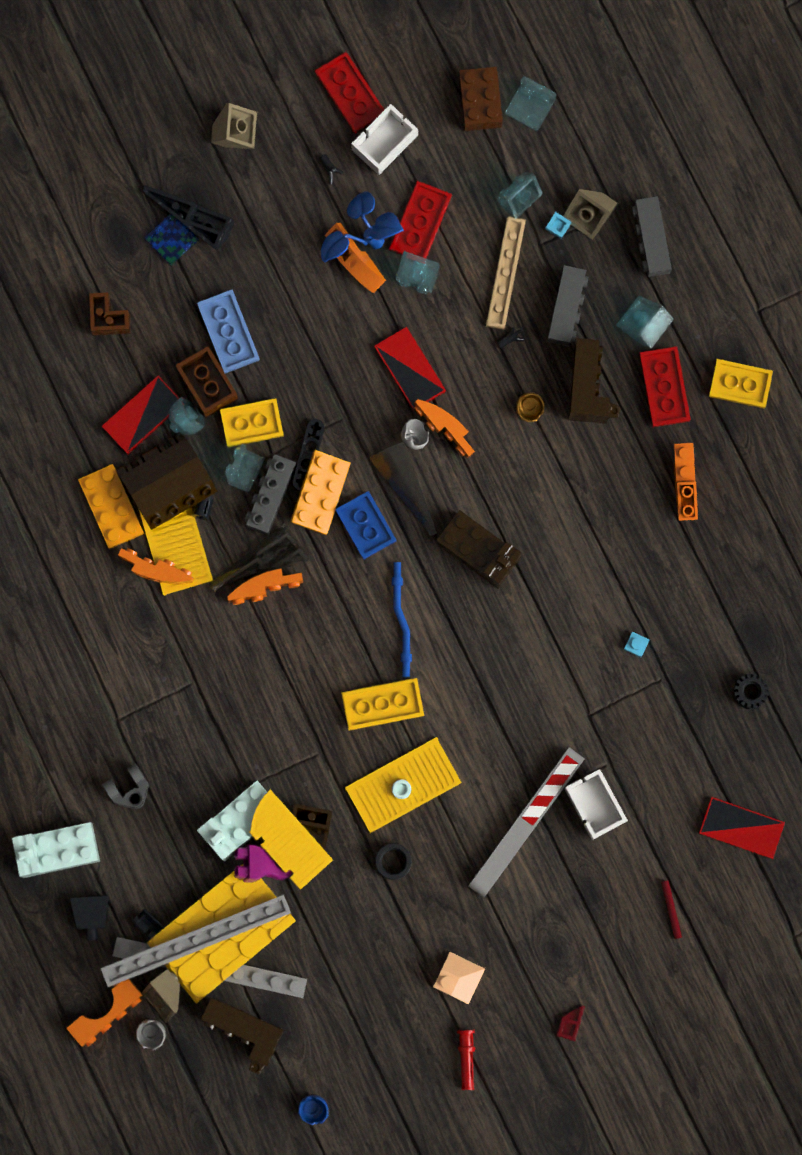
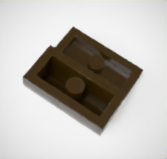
M294 804L292 814L325 850L333 811Z

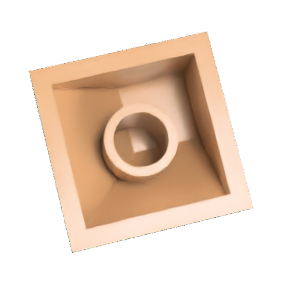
M450 952L434 984V988L469 1004L485 968Z

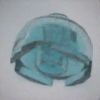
M183 397L179 398L169 410L170 427L176 433L193 435L205 427L206 422L197 408L194 410L190 407L192 403Z

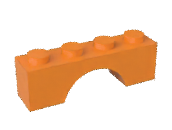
M130 979L120 982L112 989L114 1002L107 1015L100 1019L80 1016L66 1028L81 1047L84 1045L89 1047L97 1040L95 1036L98 1033L102 1032L104 1034L112 1027L110 1024L115 1019L119 1021L127 1014L125 1012L126 1009L130 1006L134 1008L142 1001L140 997L143 994Z

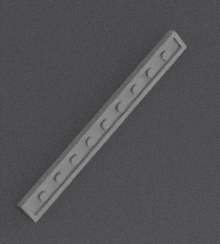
M284 895L103 967L101 971L107 986L110 987L288 915L291 911Z
M117 937L113 956L126 959L150 949V946L147 943ZM242 965L224 980L300 998L304 997L307 983L305 978Z

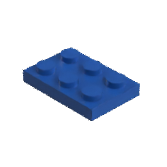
M369 491L335 509L363 560L397 542Z

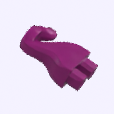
M248 845L247 847L237 848L234 851L235 860H243V866L235 867L234 877L243 879V882H256L262 877L284 880L291 877L293 873L291 870L285 873L260 846Z

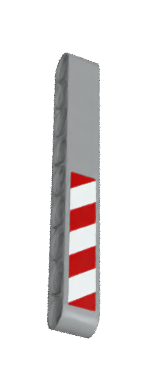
M570 747L468 887L483 898L486 896L585 759Z

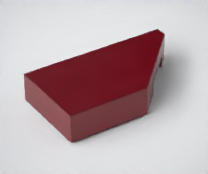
M580 1006L561 1017L556 1036L576 1041L585 1006Z

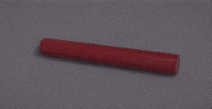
M669 880L661 882L674 939L682 938Z

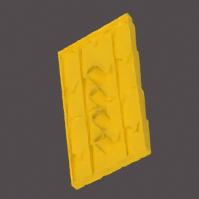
M233 871L149 940L147 944L150 948H153L277 897L261 878L252 883L243 882V879L234 877ZM291 914L285 915L164 965L177 976L178 982L197 1004L296 920Z

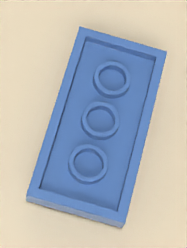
M233 290L197 303L224 373L260 360Z

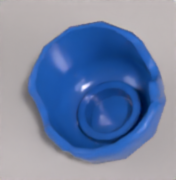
M309 1095L301 1100L298 1113L301 1119L310 1125L322 1124L328 1117V1105L321 1096Z

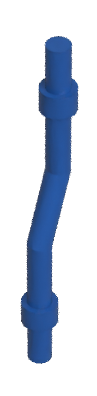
M394 562V577H392L393 609L403 632V652L401 654L402 677L408 678L410 677V662H412V654H410V629L401 609V586H403L401 562Z

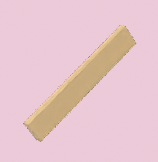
M507 216L486 327L505 330L526 222L524 219Z

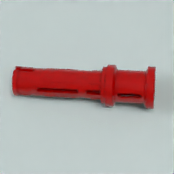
M457 1030L460 1041L458 1050L461 1052V1090H474L473 1052H475V1046H473V1034L475 1030Z

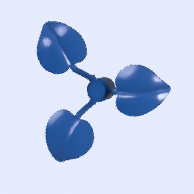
M364 191L353 198L347 207V214L350 218L357 219L361 217L368 227L363 233L364 240L350 234L343 235L341 231H335L328 235L322 244V261L325 263L328 260L341 256L348 249V238L361 242L365 246L369 244L376 250L383 246L385 238L404 231L397 216L391 212L380 215L376 219L375 225L371 227L365 218V214L373 211L375 199L371 193Z

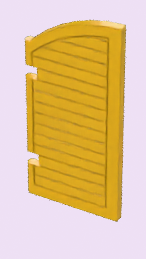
M269 790L255 810L249 833L256 841L260 837L265 840L261 843L262 848L285 873L289 870L294 873L290 879L299 889H302L333 859L278 797Z

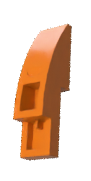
M336 223L325 236L327 237L335 231H341L343 235L348 234V232L341 223ZM348 238V249L337 259L364 287L374 293L386 279L366 251H361L353 239Z
M420 399L414 402L415 411L420 417L424 416L427 419L426 424L430 430H435L438 433L444 429V435L450 442L453 440L456 443V450L462 457L465 455L468 458L475 452L464 439L468 430L455 417L429 402Z
M693 443L674 444V476L678 520H698Z
M121 548L118 554L119 558L133 564L132 573L142 578L166 584H188L194 581L190 571L181 568V570L175 568V564L167 559L164 561L159 559L155 566L153 565L154 561L147 557H144V559L137 557L138 553L130 548H127V550Z
M276 569L260 574L237 587L228 596V602H233V605L243 604L244 600L252 599V602L262 601L263 597H267L266 589L277 591L281 590L282 586H288L289 588L299 587L300 583H303L302 573L283 576L282 569Z

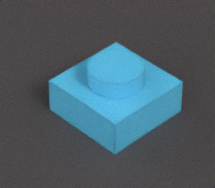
M555 212L545 230L562 239L571 225V221Z
M632 632L624 650L641 658L649 639Z

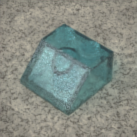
M523 172L513 180V183L500 192L497 199L500 206L517 219L543 193L536 176L533 173Z
M404 251L396 275V281L403 287L409 288V286L417 288L418 292L427 294V292L432 293L439 275L440 264Z
M638 296L617 323V326L640 344L652 348L674 318L662 305Z

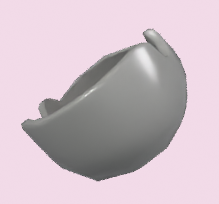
M409 419L402 428L401 439L410 449H422L428 443L429 431H425L423 421Z
M146 1019L139 1024L136 1030V1038L143 1048L156 1050L162 1046L166 1038V1030L159 1021Z

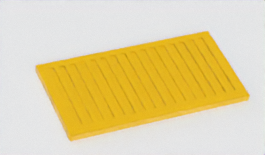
M192 507L152 530L140 512L155 566L159 559L162 561L167 559L175 564V568L179 570L184 568L192 573L191 576L194 578L193 583L188 584L160 583L163 595L213 581L195 517L192 516Z
M436 737L346 786L345 790L351 797L369 832L372 833L462 782ZM397 780H406L411 785V793L405 799H398L392 793V786Z

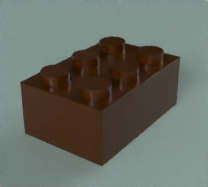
M497 67L459 70L465 131L502 128L503 119Z
M209 346L175 365L205 418L238 399L236 391Z

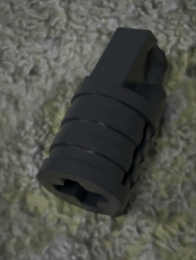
M214 494L195 505L192 513L193 517L209 520Z

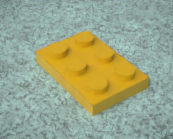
M717 359L709 397L765 409L773 371Z
M276 398L220 409L227 447L284 436Z

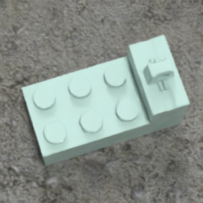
M258 781L253 783L219 814L208 820L197 830L224 862L234 854L237 848H241L253 838L249 833L253 815L259 802L267 793Z
M91 822L12 838L19 876L23 878L100 862L93 824Z

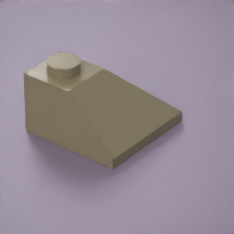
M227 103L213 123L211 143L228 148L254 149L257 112Z
M579 189L563 217L570 220L573 227L593 240L610 217L617 202L602 192Z
M167 969L150 982L141 993L166 1023L178 1011L180 983L177 976Z

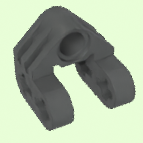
M135 763L127 769L138 785V789H132L123 797L111 779L102 785L116 805L140 809L144 806L149 783ZM133 795L140 796L138 804H131V797Z

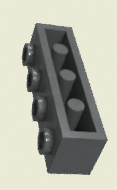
M658 196L635 200V204L632 206V214L634 218L637 217L638 222L635 225L637 236L640 235L641 238L639 251L640 254H644L645 261H642L643 271L647 272L648 277L670 274L672 268Z
M564 265L547 342L570 347L571 341L575 342L577 331L573 329L575 323L579 324L581 313L577 311L579 305L583 306L585 297L584 294H581L582 288L587 287L589 279L588 276H585L586 270Z
M275 454L273 459L269 458L265 468L268 469L266 476L262 475L259 482L261 489L259 494L255 493L251 503L254 504L253 509L248 511L245 517L247 528L269 536L295 470L296 462Z

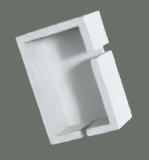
M390 104L367 127L366 134L363 132L352 143V151L380 175L418 136V129L408 119L405 118L403 120V115Z
M600 769L584 777L585 783L580 779L565 787V791L581 821L586 820L587 823L584 826L592 840L628 821Z

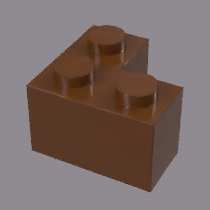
M108 292L89 293L90 326L93 336L131 334L128 310L111 311Z

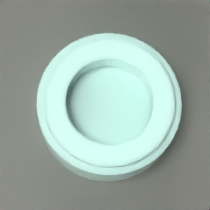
M397 780L392 786V793L398 799H405L411 793V785L406 780Z

